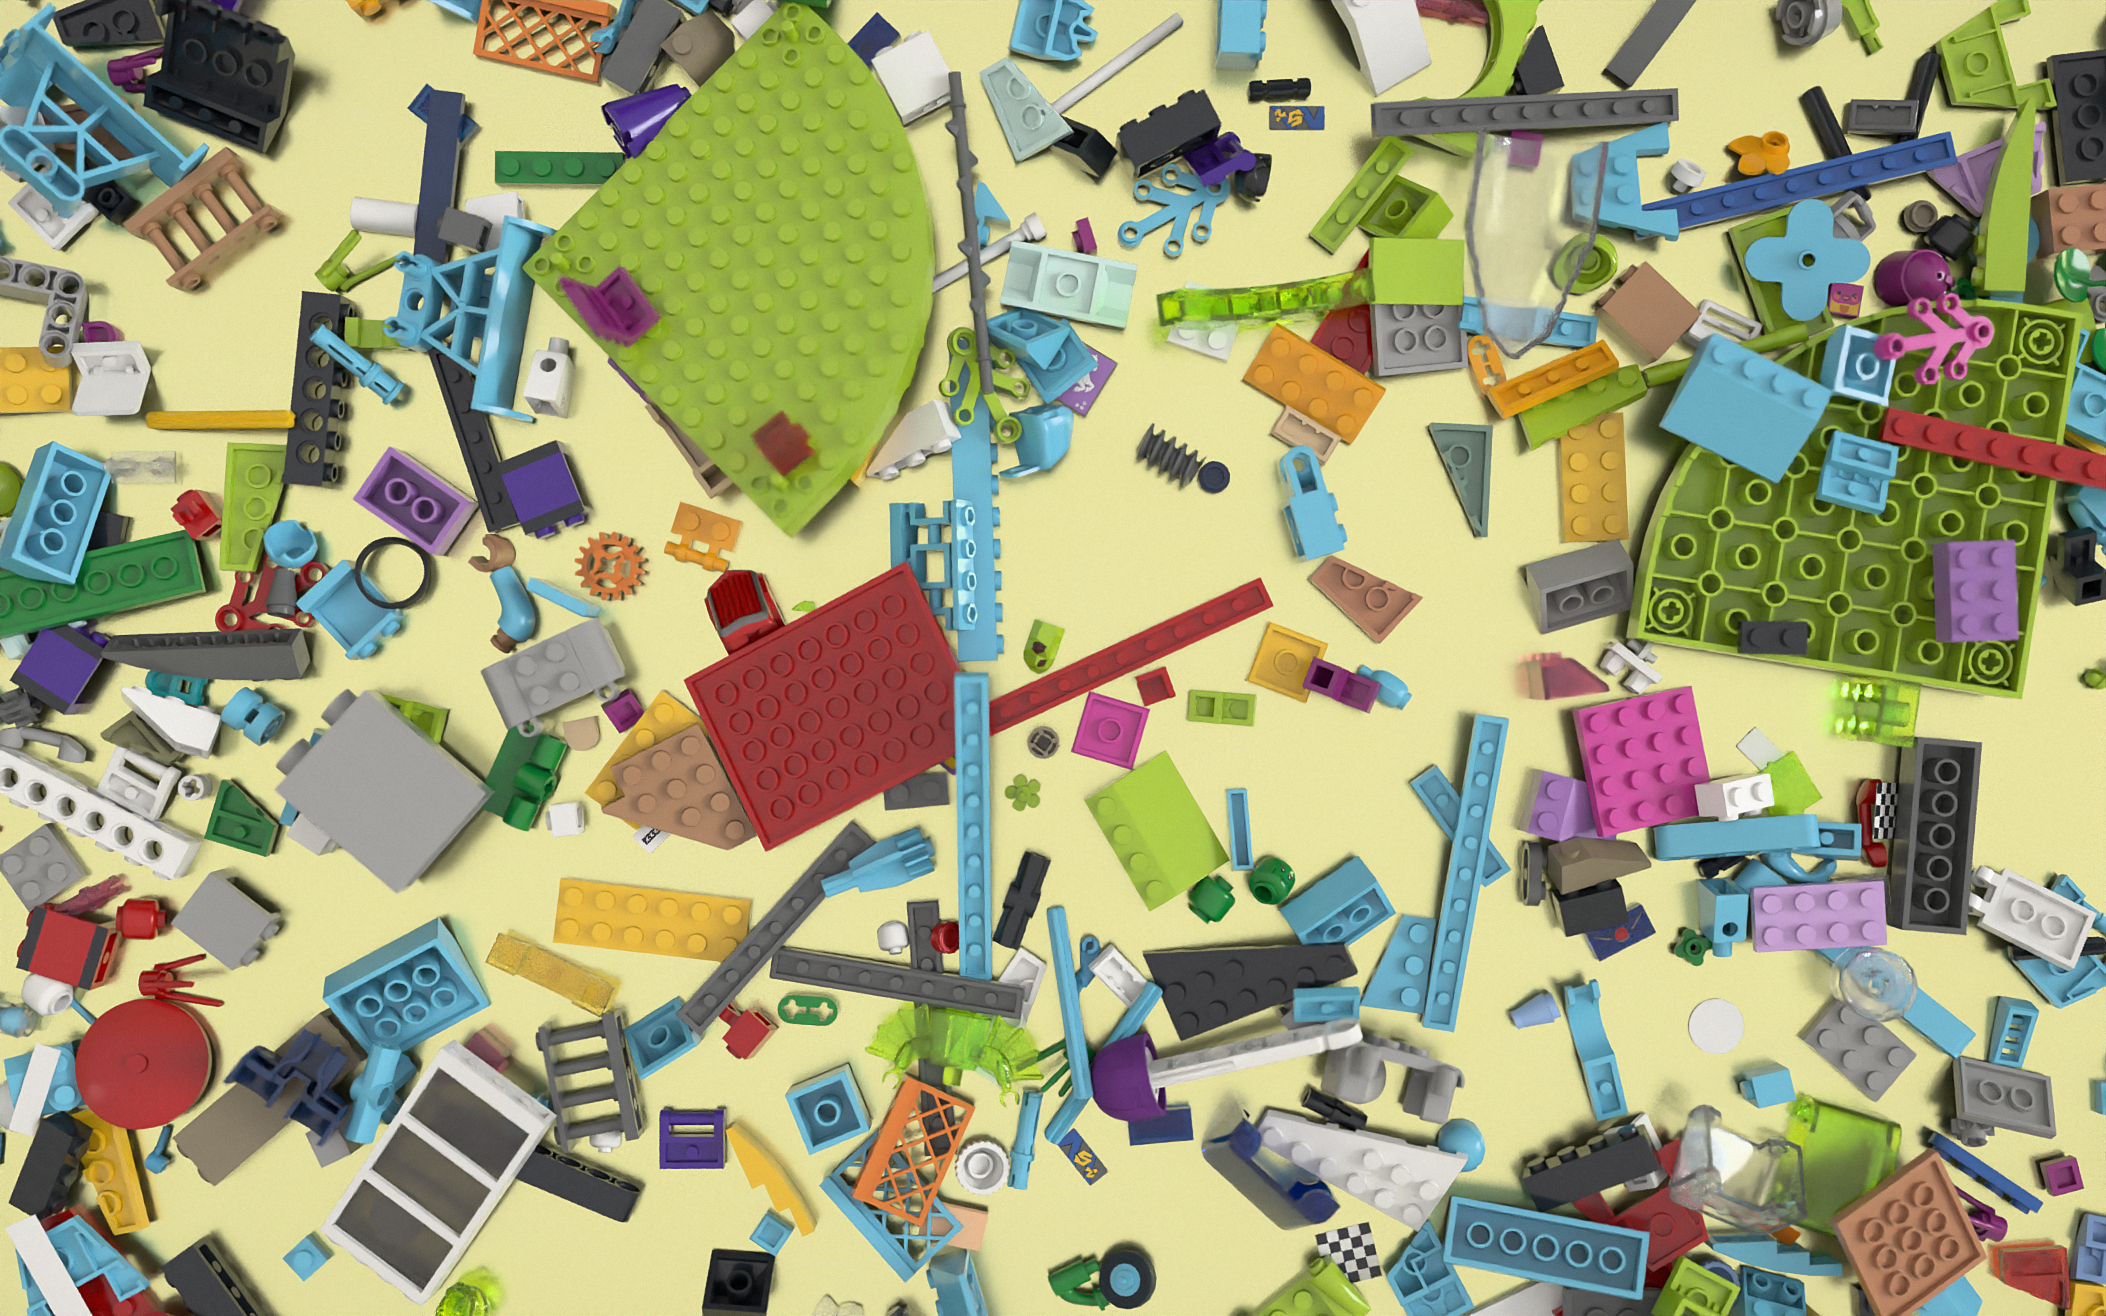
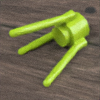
M352 229L333 254L314 274L331 292H334L338 287L345 292L353 284L389 267L399 260L395 259L396 256L347 278L350 271L342 261L362 239V236L357 234V230Z

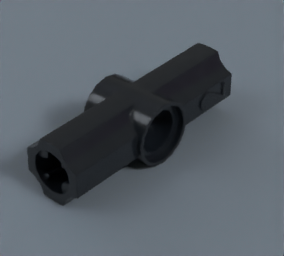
M1025 851L1014 882H1011L1002 906L1004 910L992 941L1004 947L1018 950L1028 921L1033 918L1042 893L1040 889L1051 859L1035 852Z

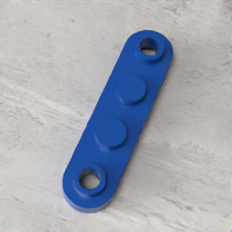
M1934 1131L1928 1140L1933 1145L1931 1149L1938 1151L1940 1158L1947 1162L1950 1158H1953L1960 1163L1957 1167L1958 1170L1972 1179H1975L1977 1175L1986 1180L1983 1185L1985 1188L1999 1197L2005 1193L2012 1198L2009 1204L2024 1214L2028 1215L2030 1210L2037 1214L2044 1204L2041 1200L1937 1131Z

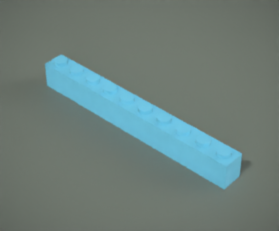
M965 339L957 341L960 349L964 350L967 348ZM949 352V365H950L951 358H952V354H951L950 352ZM991 361V367H994L995 362ZM965 362L958 378L960 389L956 395L950 397L952 415L961 406L970 377V371ZM950 382L951 393L954 391V385ZM979 391L973 409L975 415L973 422L967 426L957 425L961 438L952 442L953 500L972 501V508L975 512L973 541L976 546L974 573L977 580L976 588L974 589V600L977 609L975 629L957 630L958 661L998 660V654H1004L1003 635H997V622H1003L1002 603H996V590H1002L1001 571H995V558H1001L1000 539H994V526H1000L999 507H993V494H999L998 475H992V462H998L997 443H991V430H994L996 423ZM964 410L959 412L960 420L967 422L969 419L968 413Z

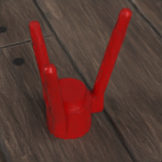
M203 954L165 964H155L153 970H144L139 976L138 987L143 996L154 995L155 999H170L214 1007L222 1006V1002L218 1000L170 992L172 988L193 987L195 983L193 981H174L173 975L167 972V970L201 961L205 958Z

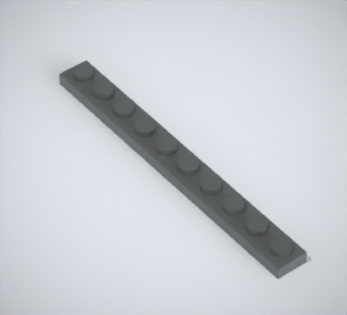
M1678 88L1392 101L1370 104L1372 137L1679 121Z

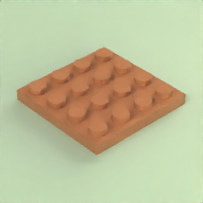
M1931 1148L1922 1152L1829 1219L1876 1316L1911 1315L1988 1258L1938 1151Z

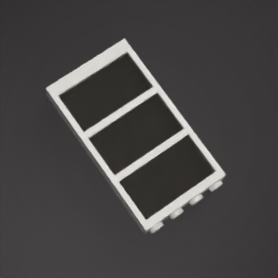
M453 1040L439 1050L319 1230L327 1235L333 1244L339 1245L351 1253L357 1262L367 1265L375 1271L381 1280L392 1284L403 1292L409 1301L417 1303L422 1307L437 1293L557 1115L463 1045Z

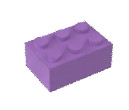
M391 446L385 451L353 498L355 502L432 555L444 556L479 505L408 454Z
M2015 540L1933 544L1936 642L2018 640Z

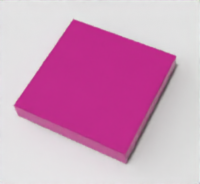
M1089 691L1071 752L1132 770L1150 709Z

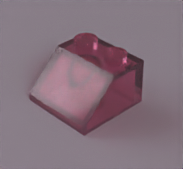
M1561 652L1534 654L1535 660L1526 661L1531 699L1552 700L1610 692L1607 683L1573 657H1562Z

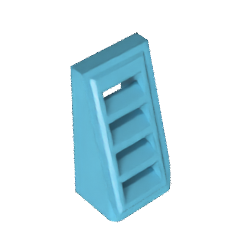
M2000 996L1988 1061L1990 1063L2022 1069L2039 1015V1010L2030 1001ZM2010 1023L2019 1025L2018 1029L2009 1027ZM2006 1036L2017 1038L2016 1042L2005 1040ZM2002 1049L2015 1050L2014 1055L2001 1053Z

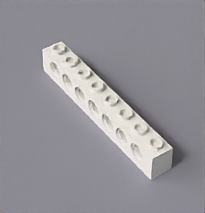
M0 745V793L10 797L9 802L24 809L29 807L39 812V818L51 823L59 822L67 826L66 830L69 833L78 837L87 836L96 841L95 845L109 852H114L115 850L125 855V861L136 866L145 865L153 869L152 873L158 878L170 881L171 879L186 875L202 844L201 841L159 820L151 822L96 792V788L16 748ZM13 770L16 771L18 775V781L16 784H14L11 780V773ZM41 784H43L47 790V794L44 799L40 796L39 788ZM70 798L75 802L74 813H71L68 809ZM98 813L104 817L102 828L96 822ZM127 827H129L133 832V839L131 842H129L125 838V830ZM156 841L162 847L160 857L153 851V845Z

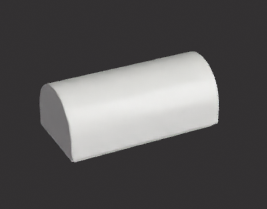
M356 196L351 203L350 223L355 230L415 237L418 204Z

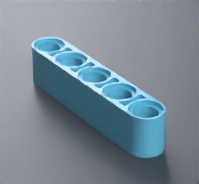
M1816 814L1678 824L1654 828L1658 861L1805 851L1821 848Z

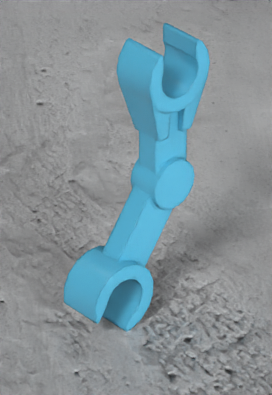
M622 0L618 15L615 16L614 21L609 26L592 33L590 41L599 43L602 41L600 47L595 52L604 54L611 52L622 28L628 27L631 23L630 16L635 1L638 0Z

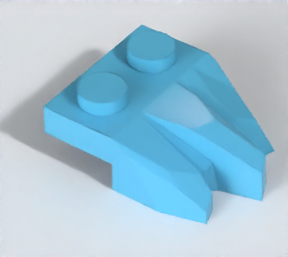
M1019 0L1008 50L1042 60L1068 61L1081 57L1082 50L1078 47L1077 42H1093L1099 34L1084 24L1082 20L1083 17L1090 16L1095 8L1083 0Z

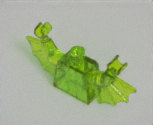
M923 1003L922 1006L914 1010L899 1009L891 1022L878 1025L875 1041L865 1048V1051L869 1054L894 1062V1068L886 1071L882 1077L883 1084L888 1074L897 1076V1084L892 1090L900 1085L902 1071H906L916 1059L930 1058V1062L933 1065L944 1066L942 1084L949 1086H961L963 1069L976 1071L979 1065L992 1071L998 1086L1001 1085L1002 1087L999 1101L1006 1108L1004 1098L1008 1093L1015 1095L1017 1105L1020 1102L1019 1093L1012 1089L1011 1082L1044 1079V1075L1041 1074L1037 1067L1038 1049L1032 1048L1027 1043L1023 1028L1009 1025L1001 1015L996 1017L988 1036L993 1016L933 1007L930 1011L929 1023L928 1005Z

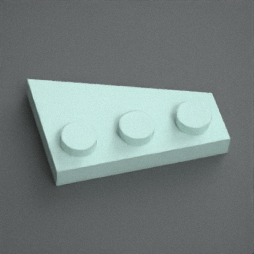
M1003 58L979 72L1016 161H1023L1074 133L1071 127L1010 58Z

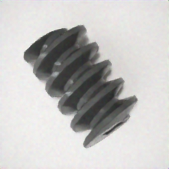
M1152 423L1136 449L1138 450L1136 460L1140 462L1148 456V468H1152L1159 463L1158 474L1162 475L1170 470L1169 481L1173 482L1180 476V487L1183 489L1192 482L1207 456L1197 461L1198 450L1195 449L1187 455V443L1184 442L1176 448L1177 437L1173 436L1165 441L1166 430L1162 429L1155 435L1153 434L1155 424Z

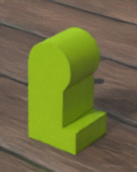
M345 317V343L354 350H409V348L400 345L396 338L389 337L384 333L383 327L390 328L389 325L384 324L385 320Z

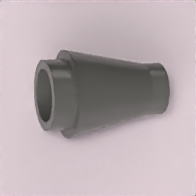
M275 569L274 578L265 603V607L268 608V615L283 618L294 617L295 610L298 609L294 580L295 571Z

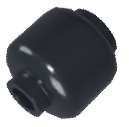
M1956 213L1952 217L1943 215L1926 233L1924 241L1929 246L1928 250L1935 251L1944 259L1955 262L1973 244L1975 236L1972 231L1975 227Z

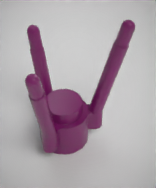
M164 46L135 55L123 56L122 59L109 60L107 72L111 83L115 86L124 85L126 92H145L146 85L137 83L143 77L142 67L155 64L156 59L152 57L162 55Z
M1954 1185L1959 1197L1981 1210V1212H1977L1973 1217L1968 1216L1979 1240L1982 1242L1986 1239L1995 1242L2003 1240L2008 1229L2007 1220L1995 1215L1994 1208L1984 1205Z

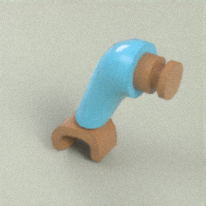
M485 534L482 540L483 545L490 551L489 561L484 556H472L468 563L480 572L492 573L489 577L499 597L502 609L501 616L498 619V625L500 626L497 630L498 635H493L490 641L498 650L508 654L513 649L512 645H516L519 641L526 642L529 639L535 625V614L524 587L512 567H510L515 558L512 544L499 535Z

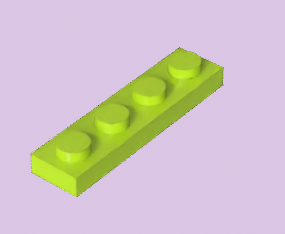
M1395 136L1385 137L1310 231L1309 235L1334 254L1414 154V151Z

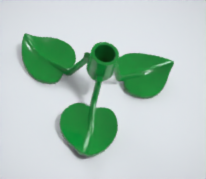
M2068 248L2056 256L2053 272L2057 290L2067 301L2074 303L2085 301L2088 293L2087 286H2106V280H2089L2091 273L2090 263L2087 256L2081 250ZM2106 323L2105 328L2097 329L2094 332L2091 342L2093 359L2105 373Z

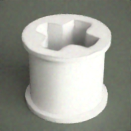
M203 774L188 775L179 782L178 791L180 796L188 801L204 799L212 791V782ZM191 782H197L196 786L200 788V792L193 793L194 788L190 786Z

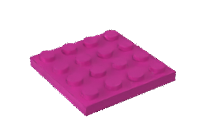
M1683 686L1573 711L1597 837H1607L1699 815L1695 785L1709 782L1710 776L1692 686Z

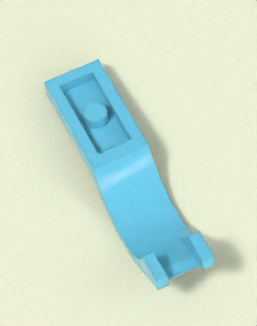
M1463 296L1462 320L1457 323V329L1476 335H1485L1493 339L1533 341L1582 349L1596 342L1598 317L1544 308L1502 307L1484 303L1480 298Z
M1592 979L1589 980V984L1572 988L1571 985L1564 987L1568 1024L1581 1060L1594 1117L1597 1121H1602L1627 1114L1628 1109L1615 1053L1607 1039L1600 1016L1599 998L1601 994L1598 981Z

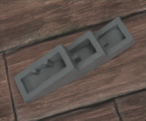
M1655 0L1606 68L1632 87L1697 0Z

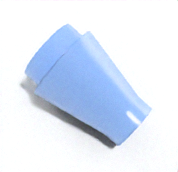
M1551 992L1545 995L1540 993L1518 1009L1511 1011L1518 1030L1524 1027L1554 1023V1019L1561 1017Z

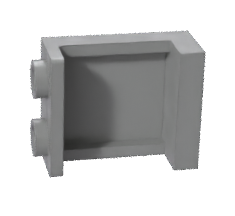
M221 869L208 874L171 924L230 970H235L242 966L248 967L257 958L259 951L256 949L263 940L267 942L274 936L279 929V926L276 924L282 916L277 912L270 914L232 885L229 882L232 876Z

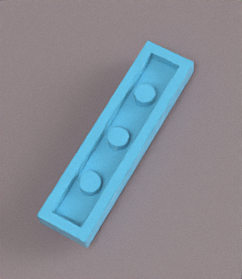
M1436 764L1412 780L1410 784L1453 843L1461 798ZM1489 838L1481 878L1484 888L1511 870Z

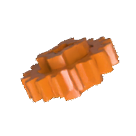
M600 532L599 541L589 537L588 543L590 547H579L581 553L584 554L583 558H576L574 560L575 563L581 564L582 569L575 572L576 576H584L580 586L582 588L591 586L589 595L595 597L601 592V600L608 601L610 594H612L615 600H621L622 591L631 596L633 592L630 586L632 584L641 586L642 584L637 579V575L646 574V570L639 568V563L646 561L645 557L636 556L640 546L633 545L630 547L631 538L629 536H625L619 541L620 536L618 532H612L610 539H608L605 532ZM616 545L622 548V550L613 554L604 546ZM594 556V568L590 571V562ZM607 560L616 561V564L613 566L614 573L604 570L608 567ZM630 562L631 568L627 577L625 574L626 566ZM605 579H610L616 587L606 588L598 583L603 582Z

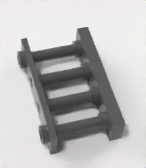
M620 1007L605 1011L601 1015L602 1019L597 1024L553 1032L552 1022L549 1021L539 1026V1032H536V1045L539 1051H543L554 1112L557 1115L554 1137L556 1144L561 1145L563 1154L569 1153L576 1146L575 1139L619 1130L620 1133L625 1134L626 1141L639 1139L644 1133ZM601 1036L602 1039L606 1038L608 1051H605V1055L565 1063L559 1062L556 1045ZM606 1067L608 1070H612L614 1082L611 1083V1086L566 1095L562 1076ZM613 1099L614 1102L618 1101L620 1114H617L616 1118L572 1126L569 1107Z

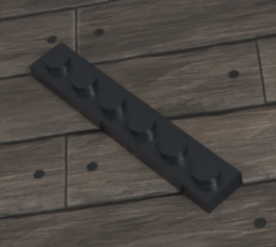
M439 349L427 350L488 533H494L520 524L497 467V463L501 462L486 415L484 412L471 409L475 387L472 373Z

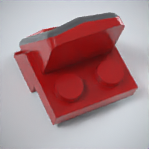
M726 570L708 588L707 597L704 598L709 617L728 655L786 625L763 573L757 575L752 570Z

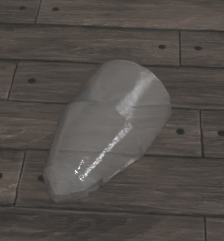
M1486 127L1476 128L1463 234L1482 331L1508 359L1515 360L1521 358L1523 354L1550 337L1567 302L1570 289L1574 281L1578 279L1581 266L1595 243L1609 141L1592 143L1533 141L1486 133Z

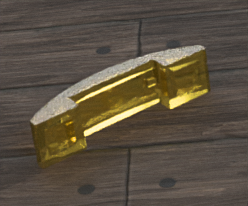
M498 933L485 963L512 976L519 975L572 1000L571 1004L598 1017H601L615 989L614 986L588 970L545 949L503 933Z

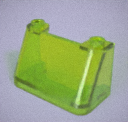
M1806 1094L1805 1102L1801 1103L1798 1110V1119L1802 1122L1803 1128L1807 1130L1793 1190H1786L1776 1198V1218L1782 1222L1839 1240L1829 1219L1893 1174L1901 1144L1902 1129L1898 1122L1881 1113Z

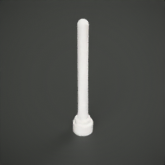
M1034 212L1025 217V222L1020 224L1021 228L980 250L981 265L1010 249L1012 240L1022 242L1026 239L1028 241L1035 239L1037 241L1046 236L1047 233L1036 213ZM967 258L933 277L932 293L968 273Z

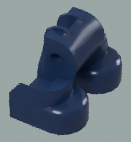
M307 1029L301 1032L284 1057L261 1045L255 1046L241 1057L223 1083L226 1085L239 1083L249 1088L267 1102L265 1106L271 1108L283 1093L285 1084L294 1076L298 1077L307 1084L301 1097L295 1100L283 1118L286 1120L293 1119L305 1125L321 1137L317 1145L320 1147L325 1145L348 1113V1102L329 1088L350 1058L339 1051L341 1046L338 1045L334 1048L321 1039L322 1034L320 1032L315 1035Z

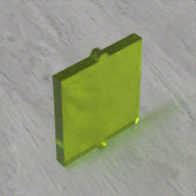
M1794 751L1787 753L1775 762H1768L1767 767L1756 773H1770L1775 805L1768 806L1766 809L1771 817L1804 814L1806 808L1823 798Z

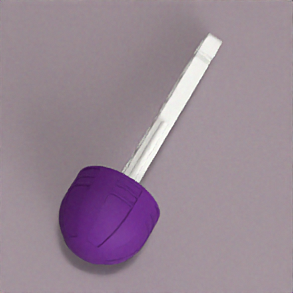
M1343 1018L1326 1022V1024L1311 1025L1163 1059L1158 1058L1154 1043L1148 1033L1134 1035L1129 1038L1125 1037L1109 1043L1095 1056L1090 1067L1093 1099L1105 1114L1121 1121L1135 1122L1154 1119L1159 1116L1163 1117L1167 1112L1165 1086L1320 1053L1329 1048L1334 1050L1351 1046L1362 1039V1033L1357 1019Z

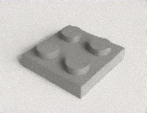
M51 823L44 824L0 855V872L29 913L35 906L48 903L87 875Z

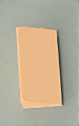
M942 1202L964 1226L945 1245L980 1251L988 1212ZM932 1203V1212H940ZM926 1216L922 1227L920 1226L918 1235H927L928 1216ZM932 1216L931 1235L945 1236L954 1227L945 1217ZM931 1240V1241L937 1243V1242H939L940 1240Z

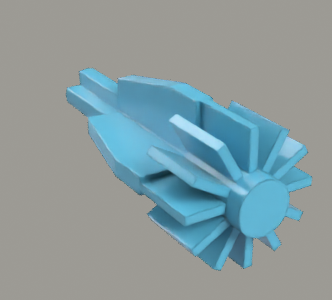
M918 827L877 842L849 861V870L823 879L821 884L827 898L858 887L860 893L897 887L934 872L930 857L935 856V852L929 838L923 840Z

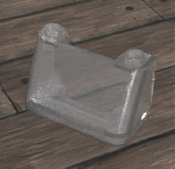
M1698 1105L1689 1112L1669 1182V1197L1673 1202L1757 1235L1770 1234L1808 1218L1801 1146L1787 1141L1786 1138L1781 1136H1773L1761 1144H1756L1717 1126L1722 1122V1114L1711 1105Z

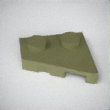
M133 710L100 733L104 741L167 766H170L186 754L175 750Z

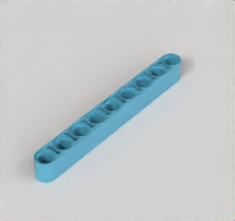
M1754 858L1750 860L1734 880L1740 888L1748 893L1749 898L1750 887L1788 884ZM1867 946L1814 949L1953 1059H1957L1975 1037L1976 1033Z

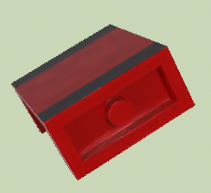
M53 903L35 906L27 917L26 926L28 930L25 939L22 940L17 949V957L19 959L16 968L89 991L104 986L120 932H116V923L110 921L96 924L54 911L56 904Z

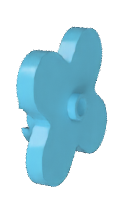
M1817 199L1801 201L1791 208L1786 218L1784 237L1758 239L1747 248L1744 255L1745 269L1752 278L1765 282H1779L1781 284V308L1787 316L1799 321L1811 320L1822 313L1827 304L1829 284L1852 283L1861 279L1867 273L1871 262L1870 253L1862 242L1855 239L1833 237L1834 217L1832 210L1826 203ZM1805 254L1813 256L1814 261L1811 266L1803 265L1802 257Z

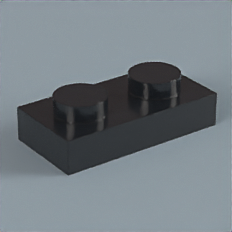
M1738 621V654H1807V622Z

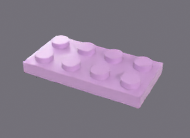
M1881 879L1750 887L1753 951L1756 953L1887 945L1884 881Z

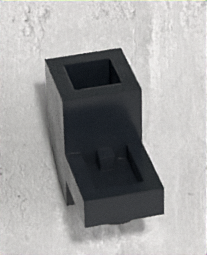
M2091 527L2059 533L2058 554L2051 555L2050 557L2051 569L2056 585L2063 596L2074 606L2106 600V569L2095 561L2097 532Z

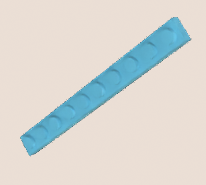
M955 673L960 975L992 980L988 673Z
M1475 713L1421 1022L1424 1028L1448 1032L1455 1031L1509 719L1506 717Z

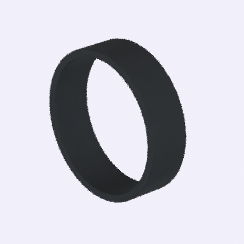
M384 537L371 542L361 551L355 564V580L360 591L371 603L381 608L401 609L408 607L422 597L429 584L430 570L426 558L415 544L403 538ZM388 544H399L411 548L421 557L424 565L423 581L419 589L403 601L388 603L376 600L365 591L362 585L361 570L363 563L375 549Z

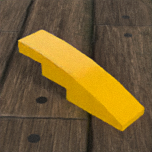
M736 1121L730 1123L725 1131L751 1188L753 1189L764 1184L777 1213L789 1208L802 1237L814 1232L817 1221L802 1193L785 1169L761 1142Z

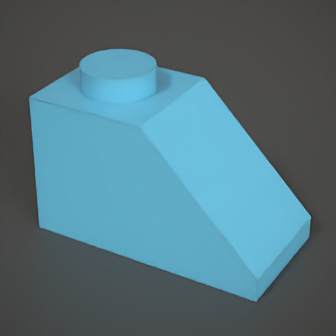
M1818 822L1821 848L1792 851L1794 854L1820 859L1858 861L1861 857V824Z

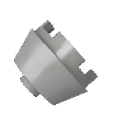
M1778 0L1776 8V20H1782L1785 31L1782 38L1791 45L1802 47L1812 46L1833 33L1838 28L1842 18L1841 0Z

